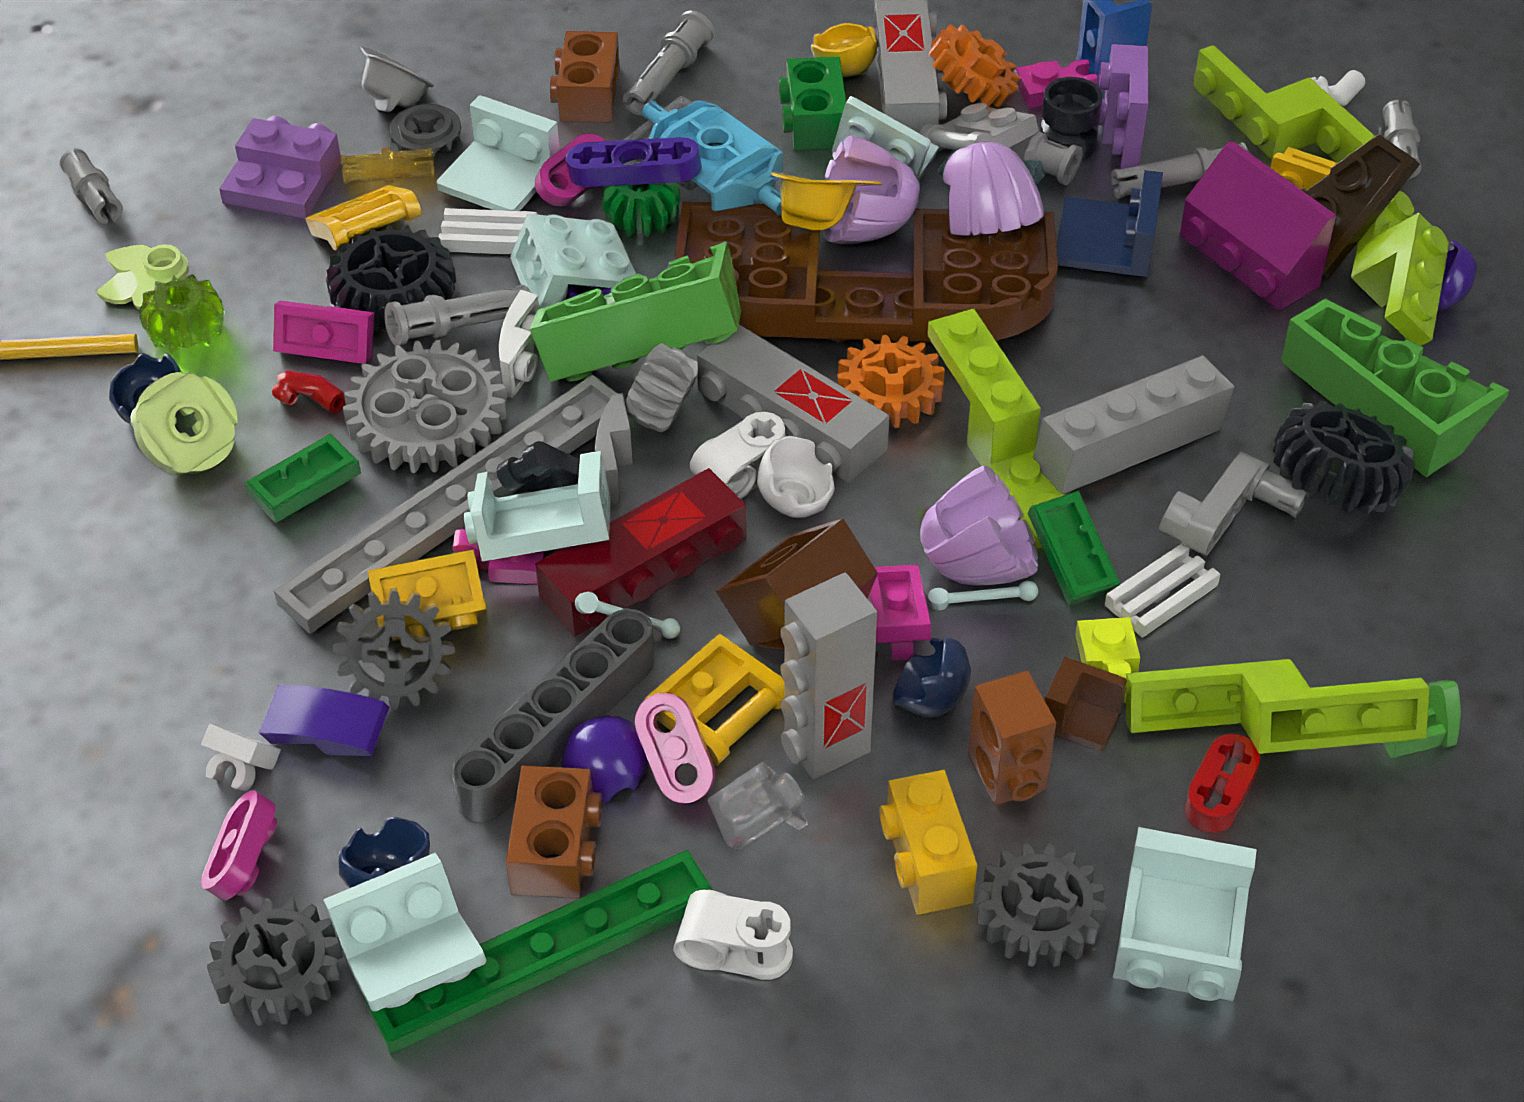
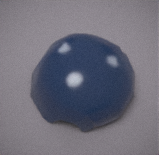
M145 353L139 354L133 364H128L121 368L110 381L109 401L111 406L121 419L131 424V413L137 406L143 391L152 383L168 374L182 372L180 367L168 353H165L162 359L151 357Z
M944 637L943 639L931 638L930 644L935 648L934 654L930 656L914 654L908 659L893 691V705L915 715L932 719L950 712L961 702L970 682L971 666L965 647L959 641L950 637Z
M388 817L380 831L374 834H366L359 827L350 838L347 846L339 850V876L345 885L352 888L429 856V833L417 822L399 817Z

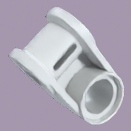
M756 412L747 416L742 422L718 437L703 443L693 454L690 461L691 472L697 475L710 468L742 500L749 492L758 487L759 465L773 440L785 437L784 422L779 416L769 412Z
M714 890L695 891L690 895L673 951L682 962L694 968L720 970L752 976L760 980H772L787 972L793 962V948L788 939L791 934V920L787 911L780 905L772 902H760L727 896ZM767 918L772 920V930L767 927ZM758 952L763 953L764 964L759 963Z

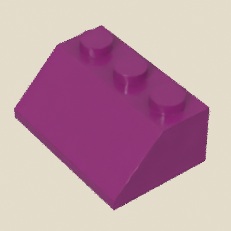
M1230 141L1225 144L1185 199L1179 235L1280 311L1320 287L1336 215L1238 144Z

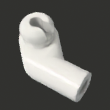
M1355 70L1349 71L1333 86H1328L1325 77L1320 76L1318 80L1316 77L1311 78L1342 107L1346 106L1365 86L1364 76Z

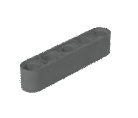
M622 609L608 616L456 758L451 772L459 812L466 819L472 822L485 823L501 816L516 802L522 765L552 767L563 756L568 737L579 724L591 718L605 716L650 673L655 661L653 625L650 618L644 612L636 609Z

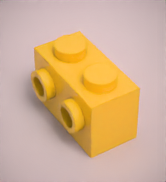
M945 770L889 780L887 804L879 807L880 822L886 840H893L896 849L894 860L898 881L901 888L908 887L916 915L973 904L978 865Z

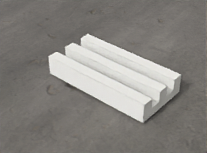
M445 208V221H442V233H439L441 244L444 248H448L449 252L512 254L527 214L537 215V212Z
M1181 543L1107 593L1105 606L1119 618L1131 617L1134 631L1143 638L1217 587L1220 573L1214 568H1211L1209 571L1204 569L1205 561L1198 555L1191 558L1189 556L1190 548ZM1190 577L1194 579L1190 584L1139 618L1136 615L1152 603H1158L1167 597L1171 590Z

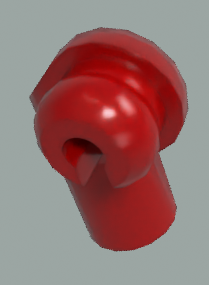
M287 370L276 377L278 382L271 390L272 395L276 399L287 405L295 404L301 393L314 400L331 414L340 413L343 410V406H346L344 392L321 375Z

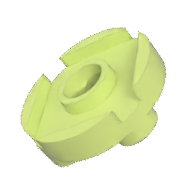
M187 372L168 374L152 383L143 391L137 406L131 413V425L134 428V435L139 448L153 464L162 468L168 474L182 475L203 472L223 461L233 448L235 424L238 423L236 407L227 391L215 380L206 376L198 377L194 374H186ZM178 410L183 416L191 413L195 416L197 422L192 426L195 432L194 436L190 437L186 432L179 433L175 428L177 422L175 414Z

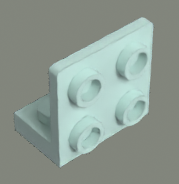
M479 95L470 104L474 141L437 180L438 190L491 210L520 211L537 192L535 177L546 160L560 151L557 121Z
M851 96L844 106L832 152H837L839 144L842 141L844 142V139L848 136L860 137L885 149L900 162L905 163L913 170L918 181H920L935 158L939 147L931 143L925 136Z
M527 214L510 256L521 285H525V287L530 289L531 293L538 295L539 309L564 301L568 293V284L612 288L617 283L623 281L624 278L636 274L614 225L599 219L582 220L564 218L554 214L548 216Z
M436 853L323 899L336 936L339 938L345 960L372 1011H378L385 1007L401 1006L410 1001L415 994L440 983H451L461 980L470 974L473 969L487 962L483 949L458 911L442 862Z

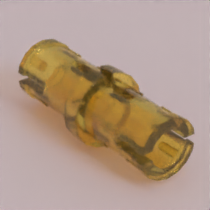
M391 147L381 148V153L341 155V165H343L341 170L344 184L384 180L385 184H393L395 179L435 177L432 147L393 152Z

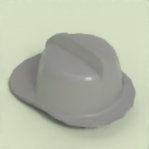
M361 47L362 52L367 56L362 78V88L375 98V107L378 110L390 112L394 107L405 110L415 106L426 89L434 87L432 82L399 62L370 48Z

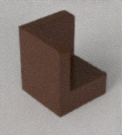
M1064 657L1044 700L1056 721L1055 736L1096 751H1104L1122 713L1127 686L1126 678Z

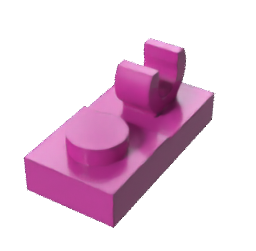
M281 300L274 304L273 351L367 364L372 360L374 312Z
M919 566L874 567L878 575L868 600L877 610L876 643L888 642V645H891V661L908 660L913 655V641L931 639V622Z

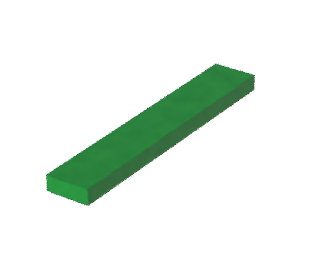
M687 849L480 943L479 945L483 949L487 962L473 969L470 974L461 980L451 983H440L415 994L410 1001L401 1006L385 1007L378 1011H372L364 997L366 1008L389 1054H393L683 919L690 895L695 891L713 889Z

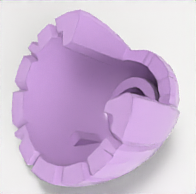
M848 136L845 138L844 142L842 141L837 147V152L833 153L834 160H830L825 174L826 180L882 182V185L857 186L844 218L835 226L824 230V236L829 242L837 244H858L886 237L901 228L914 213L919 203V181L909 166L900 162L885 149L860 137Z
M995 142L971 144L957 150L946 162L943 180L946 184L950 185L949 221L951 234L997 233L998 229L1005 232L1021 228V225H1031L1044 216L1042 199L1032 175L1020 157L1007 146Z
M981 466L950 488L926 512L921 524L920 540L928 560L942 575L960 584L996 585L1025 579L1038 570L1037 549L1034 546L1035 541L1028 522L1020 520L1024 514L1014 496H1009L1010 490L1007 485L988 466Z

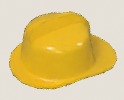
M771 172V175L781 178L782 220L786 224L810 230H826L842 220L857 186L882 185V182L811 180Z

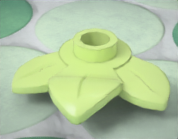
M133 245L105 253V257L117 274L100 287L96 293L100 299L113 304H126L133 301L134 306L138 310L153 307L169 296L172 287L186 278L189 273L187 258L180 253L178 248L172 245H158L152 248L145 245Z

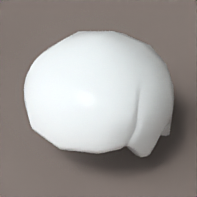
M786 436L773 440L760 462L757 480L758 489L771 507L786 516L805 518L823 511L835 491L834 480L831 475L832 464H822L816 458L815 444L808 439Z

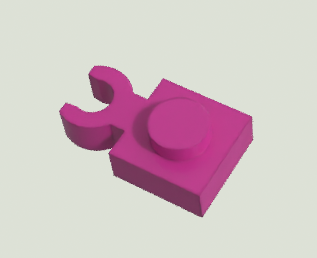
M1057 60L1038 62L1033 65L1015 68V73L1020 76V80L1017 82L1018 90L1028 108L1043 106L1045 88L1050 82L1058 78L1080 77L1097 85L1098 77L1096 74L1088 75L1090 66L1088 60H1076L1070 63L1068 67L1063 68L1060 67Z

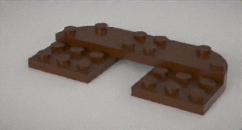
M682 202L675 247V260L687 255L692 264L713 256L710 247L727 241L741 308L739 325L757 336L827 338L836 342L868 338L869 340L881 342L882 335H888L892 343L899 341L902 336L908 337V341L931 342L928 337L929 321L974 308L995 341L998 342L999 339L1020 334L1040 323L1049 314L1054 304L1058 269L1054 212H1044V216L1039 221L1028 226L1021 225V228L1002 232L998 229L997 233L992 234L981 233L973 235L971 233L969 235L951 234L949 209L916 208L913 218V273L818 270L820 230H810L786 224L782 220L781 215H777L765 204H753L714 211L712 210V202Z

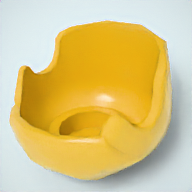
M843 23L830 27L822 34H815L811 50L814 58L839 56L842 77L846 79L859 76L871 66L877 54V38L872 26L866 28L859 24Z

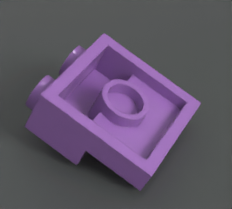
M1112 44L1109 63L1101 62L1099 88L1100 90H1105V99L1102 98L1100 121L1098 124L1102 126V144L1112 145V155L1120 156V169L1140 164L1148 110V46Z
M271 116L268 120L253 118L235 145L238 160L219 188L222 203L299 218L308 217L342 161L337 133L331 132L329 128L318 123L310 125L309 128L290 125L287 120L279 116Z

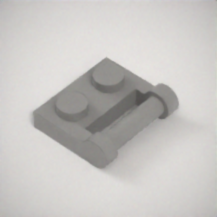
M977 103L965 107L961 110V116L943 125L934 123L924 125L919 134L939 147L938 151L944 148L957 151L960 148L980 142H995L1009 148L1038 133L1039 129L1036 117L1033 114L1015 112V109L1010 107L996 109L987 107L985 103Z

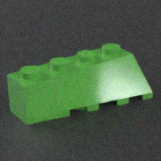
M727 241L710 247L713 254L712 257L692 264L688 255L669 262L670 268L649 280L646 276H642L641 273L624 278L623 281L612 287L610 294L605 296L597 288L537 310L530 331L550 382L566 378L567 381H577L589 376L594 370L607 366H612L614 369L631 366L641 357L648 356L653 348L661 343L671 348L676 347L683 350L686 345L705 341L707 344L718 343L728 339L733 332H737L741 308Z
M1327 299L1290 319L1281 362L1334 405L1342 403L1347 409L1357 410L1359 408L1361 413L1367 416H1377V421L1383 425H1392L1394 427V434L1403 436L1407 440L1406 446L1415 452L1412 459L1416 463L1414 468L1425 477L1460 456L1508 397L1509 389L1494 382L1489 387H1486L1468 378L1470 370L1452 361L1446 367L1422 355L1424 347L1408 339L1405 341L1391 340L1380 334L1382 326Z

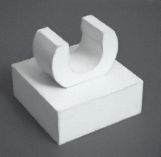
M210 723L201 742V745L220 752L214 755L208 762L206 777L222 782L227 768L234 764L236 775L231 787L242 791L249 790L254 783L255 768L253 765L273 770L281 749Z

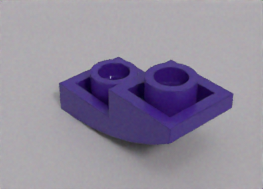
M277 685L259 734L270 744H315L326 755L372 756L390 707L384 701L344 691L311 686Z

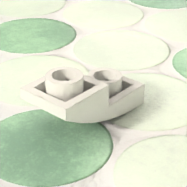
M520 290L512 302L503 322L499 339L502 382L506 388V396L510 398L516 395L524 382L531 381L538 366V356L534 354L535 341L530 327L537 310H539L538 295L524 290Z

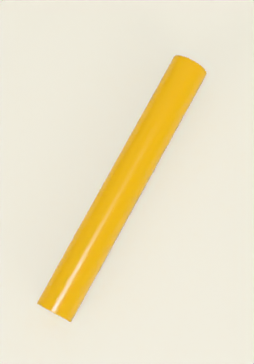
M137 334L0 341V360L138 353L139 344Z

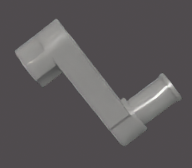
M1241 451L1203 502L1178 491L1171 500L1158 530L1198 553L1207 556L1244 506L1247 499L1252 501L1254 498H1257L1296 518L1308 498V493L1304 490H1295L1292 487L1291 480L1270 471V464Z

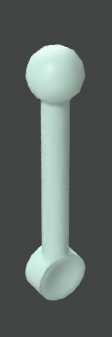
M1027 580L1018 587L948 593L943 588H934L928 593V605L935 611H941L946 609L950 603L1020 597L1024 601H1031L1037 597L1038 587L1036 583Z
M592 592L581 593L575 599V607L582 614L597 611L611 615L623 609L599 601L598 597ZM649 617L653 629L660 631L665 638L674 639L679 635L681 626L677 620L667 618L662 621Z

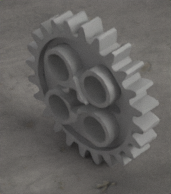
M435 340L431 348L425 350L419 341H415L413 351L407 353L399 345L395 346V357L392 358L378 353V366L363 364L361 366L363 377H351L352 390L344 392L346 406H343V411L351 441L357 440L360 453L371 451L374 463L389 457L392 470H396L403 462H409L411 473H416L421 463H428L432 472H437L439 461L446 460L452 467H457V455L464 454L470 458L476 454L475 445L482 447L490 445V434H501V420L507 419L506 388L502 384L500 371H492V364L489 358L478 362V354L475 349L461 355L459 343L453 344L446 351L442 350L440 340Z

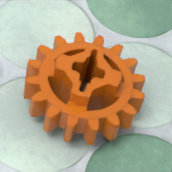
M950 24L946 29H942L932 42L931 46L933 48L930 50L929 55L936 59L932 64L933 67L944 72L941 79L957 94L961 92L968 94L970 102L974 103L976 100H980L982 103L987 104V107H990L993 103L999 108L1018 89L1017 82L1020 80V76L1013 72L1016 65L1005 60L1004 57L1007 53L996 41L982 38L978 30L975 29V31L969 32L965 25H960L957 29Z
M882 335L880 344H874L866 338L863 340L862 351L853 347L847 350V359H840L837 384L887 413L893 427L899 428L902 418L907 417L909 421L916 424L919 423L920 411L929 415L934 413L935 402H942L945 369L938 366L939 356L937 353L925 355L926 344L923 342L911 347L908 346V337L902 336L898 343H892L888 335Z

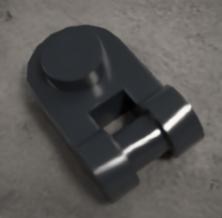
M537 441L523 450L522 457H510L498 464L496 474L502 486L509 491L523 488L529 492L578 484L580 460L542 441Z

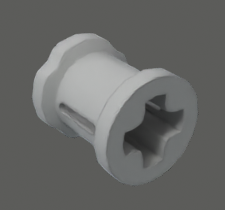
M1038 132L1031 138L1025 151L1023 162L1029 172H1034L1037 169L1057 177L1058 183L1066 186L1077 173L1082 158V148L1074 144L1066 147L1048 140L1045 133Z

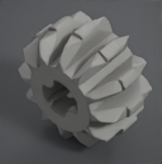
M663 343L655 346L644 364H642L628 392V397L625 401L627 415L647 429L652 428L661 433L669 429L688 397L694 380L698 375L697 361L688 357L686 352L676 347L671 348Z

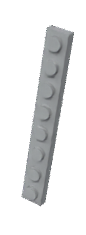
M591 375L274 590L277 605L311 634L371 592L367 570L416 561L455 534V530L465 527L464 513L470 512L468 492L475 490L477 473H489L495 497L500 498L511 495L515 491H509L504 488L497 478L496 468L498 464L510 457H522L523 450L537 441H542L570 454L596 436L605 406L611 396L617 393Z

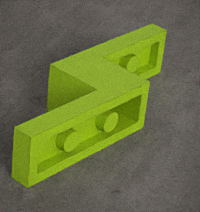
M1214 45L1199 50L1193 86L1271 160L1276 153L1284 154L1288 147L1298 150L1316 143L1323 152L1339 163L1375 137L1310 77L1266 94Z
M1399 191L1358 242L1351 278L1380 307L1387 305L1384 318L1406 339L1422 346L1433 339L1449 242L1440 228L1432 226L1420 213L1413 215L1414 207L1409 197L1404 192Z
M974 308L929 321L928 337L970 401L967 445L980 466L991 468L994 474H998L1000 480H1003L1010 490L1009 496L1015 497L1024 514L1020 520L1028 522L1035 541L1034 546L1036 549L1040 548L1042 545L1027 513L1033 505L1065 495H1062L1040 471L1039 463L1033 459L1037 443L1041 407Z
M1291 659L1126 673V724L1131 733L1241 723L1259 754L1426 739L1429 686L1422 678L1310 688Z

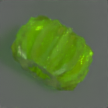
M194 274L189 275L184 280H179L173 275L172 281L167 283L155 281L154 291L143 293V302L140 307L141 314L139 316L143 329L146 330L149 339L155 347L165 346L171 354L180 348H186L191 353L193 346L198 344L210 346V338L222 334L221 326L223 325L222 321H224L223 314L225 311L222 299L219 298L218 292L212 287L210 280L198 281Z

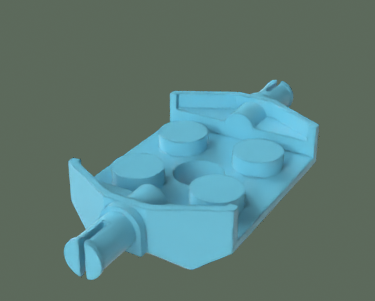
M696 100L680 110L673 109L670 112L659 106L655 101H650V104L647 103L644 106L642 116L655 124L649 139L685 137L694 140L698 144L702 169L691 180L711 194L712 210L719 211L753 205L758 202L768 206L777 215H781V193L774 188L779 177L771 175V172L782 173L783 152L716 104Z

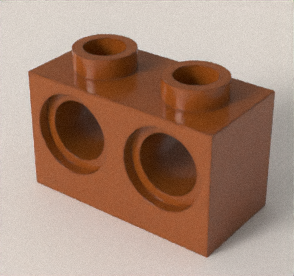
M565 32L563 48H556L555 74L558 76H551L550 100L551 103H558L560 121L612 122L620 71L618 32Z
M1028 670L979 684L974 688L968 755L994 806L1012 800L1025 801L1034 797L1039 792L1047 790L1056 721Z
M521 766L506 857L511 895L561 898L581 897L583 876H593L595 869L596 843L595 841H588L590 827H600L602 817V793L593 792L590 769ZM554 854L560 855V856L555 857V858H545V857H547V856H549V855H554Z

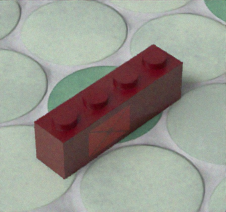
M708 468L611 521L609 540L564 547L535 563L539 598L570 633L576 637L591 627L599 626L610 616L597 611L589 614L580 613L575 607V599L579 594L592 592L598 597L599 601L623 609L636 602L648 599L658 589L680 577L692 574L702 564L722 553L734 550L741 542L747 540L746 504Z

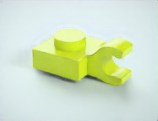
M1131 617L1077 621L1075 636L1082 663L1126 678V673L1139 671L1140 653Z

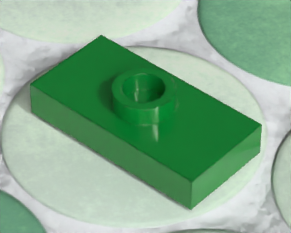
M330 433L244 483L247 494L277 523L361 474L359 461Z
M1079 491L1030 507L1027 514L1068 606L1107 594L1121 584Z

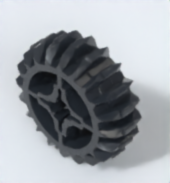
M389 224L384 231L377 232L370 228L369 234L366 236L354 234L351 244H340L338 254L330 256V265L326 270V285L330 303L333 307L374 312L373 335L378 334L381 330H387L385 307L389 302L396 301L400 305L423 302L428 295L441 296L444 300L452 299L456 283L452 256L449 255L448 248H444L441 244L440 238H430L426 229L413 233L409 225H406L401 230H393Z
M1319 401L1317 405L1304 403L1301 408L1292 409L1289 416L1285 418L1283 424L1279 427L1274 439L1276 443L1273 448L1275 453L1273 462L1281 468L1280 475L1285 479L1292 480V487L1295 490L1307 492L1309 499L1317 498L1324 501L1327 507L1331 505L1339 506L1346 513H1350L1352 509H1357L1362 514L1368 515L1372 510L1385 512L1388 506H1396L1399 498L1404 496L1414 475L1413 469L1416 463L1412 459L1415 452L1406 446L1407 440L1401 435L1394 434V427L1392 425H1383L1377 421V416H1367L1361 413L1359 408L1357 410L1347 409L1342 403L1331 406L1324 401Z

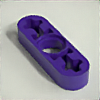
M685 137L586 142L574 146L566 154L570 179L575 185L582 187L685 182L696 177L702 169L698 144L694 140ZM632 160H643L642 162H639L637 164L624 165L626 162Z

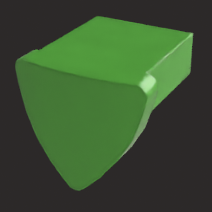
M1441 680L1427 684L1429 686L1426 739L1384 742L1383 745L1390 758L1438 746L1446 748L1457 744L1461 708L1459 689L1455 681Z

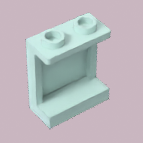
M601 451L580 454L579 478L576 485L498 498L493 494L489 473H477L475 490L468 492L470 512L464 513V523L469 543H478L482 562L609 540L611 497Z
M1138 827L1113 978L1127 980L1141 988L1162 987L1187 992L1202 1000L1222 999L1233 1002L1242 971V961L1240 958L1245 917L1257 849Z

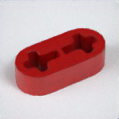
M1225 734L1216 738L1189 786L1184 811L1191 825L1200 831L1208 833L1222 832L1234 823L1255 781L1261 758L1254 744L1247 737L1238 734ZM1231 757L1237 758L1241 762L1236 764L1232 774L1223 772L1224 764L1229 762ZM1214 791L1221 793V802L1214 809L1204 806V803L1209 802Z

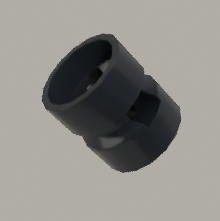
M1064 77L1050 82L1044 91L1043 119L1041 120L1040 132L1045 133L1048 140L1066 147H1070L1073 144L1081 147V162L1090 158L1096 151L1098 122L1100 121L1103 96L1100 88L1092 81L1084 78Z

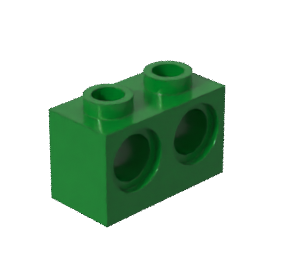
M840 57L787 59V77H780L778 81L780 104H788L782 106L783 133L792 134L794 151L832 149L846 104Z

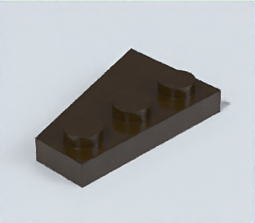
M1380 134L1330 168V174L1308 190L1305 188L1301 189L1336 215L1322 274L1328 279L1420 165L1413 157Z

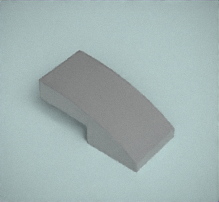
M623 393L613 394L606 404L599 421L595 441V452L601 451L611 497L610 505L620 504L617 466L633 464L630 426Z

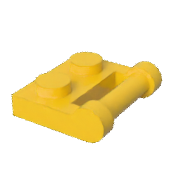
M387 185L308 216L305 219L311 235L328 240L330 246L337 250L340 244H349V240L353 238L354 234L362 235L369 232L370 228L375 230L402 218L410 221L420 217L422 213L420 204L411 190Z
M719 633L646 696L644 700L658 693L674 694L684 699L694 714L716 767L729 756V747L771 709H781V700L785 698V682L780 675ZM749 685L758 691L715 731L705 725ZM670 711L660 713L657 721L672 731L674 729L676 719Z

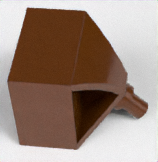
M842 518L791 534L715 592L750 645L785 651L781 638V628L785 626L786 599L844 572L848 574L868 599L878 572ZM875 650V661H876L877 656H878V653H877V651Z

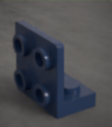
M1144 170L1142 189L1132 188L1130 204L1066 197L1057 241L1058 265L1148 277L1163 172Z

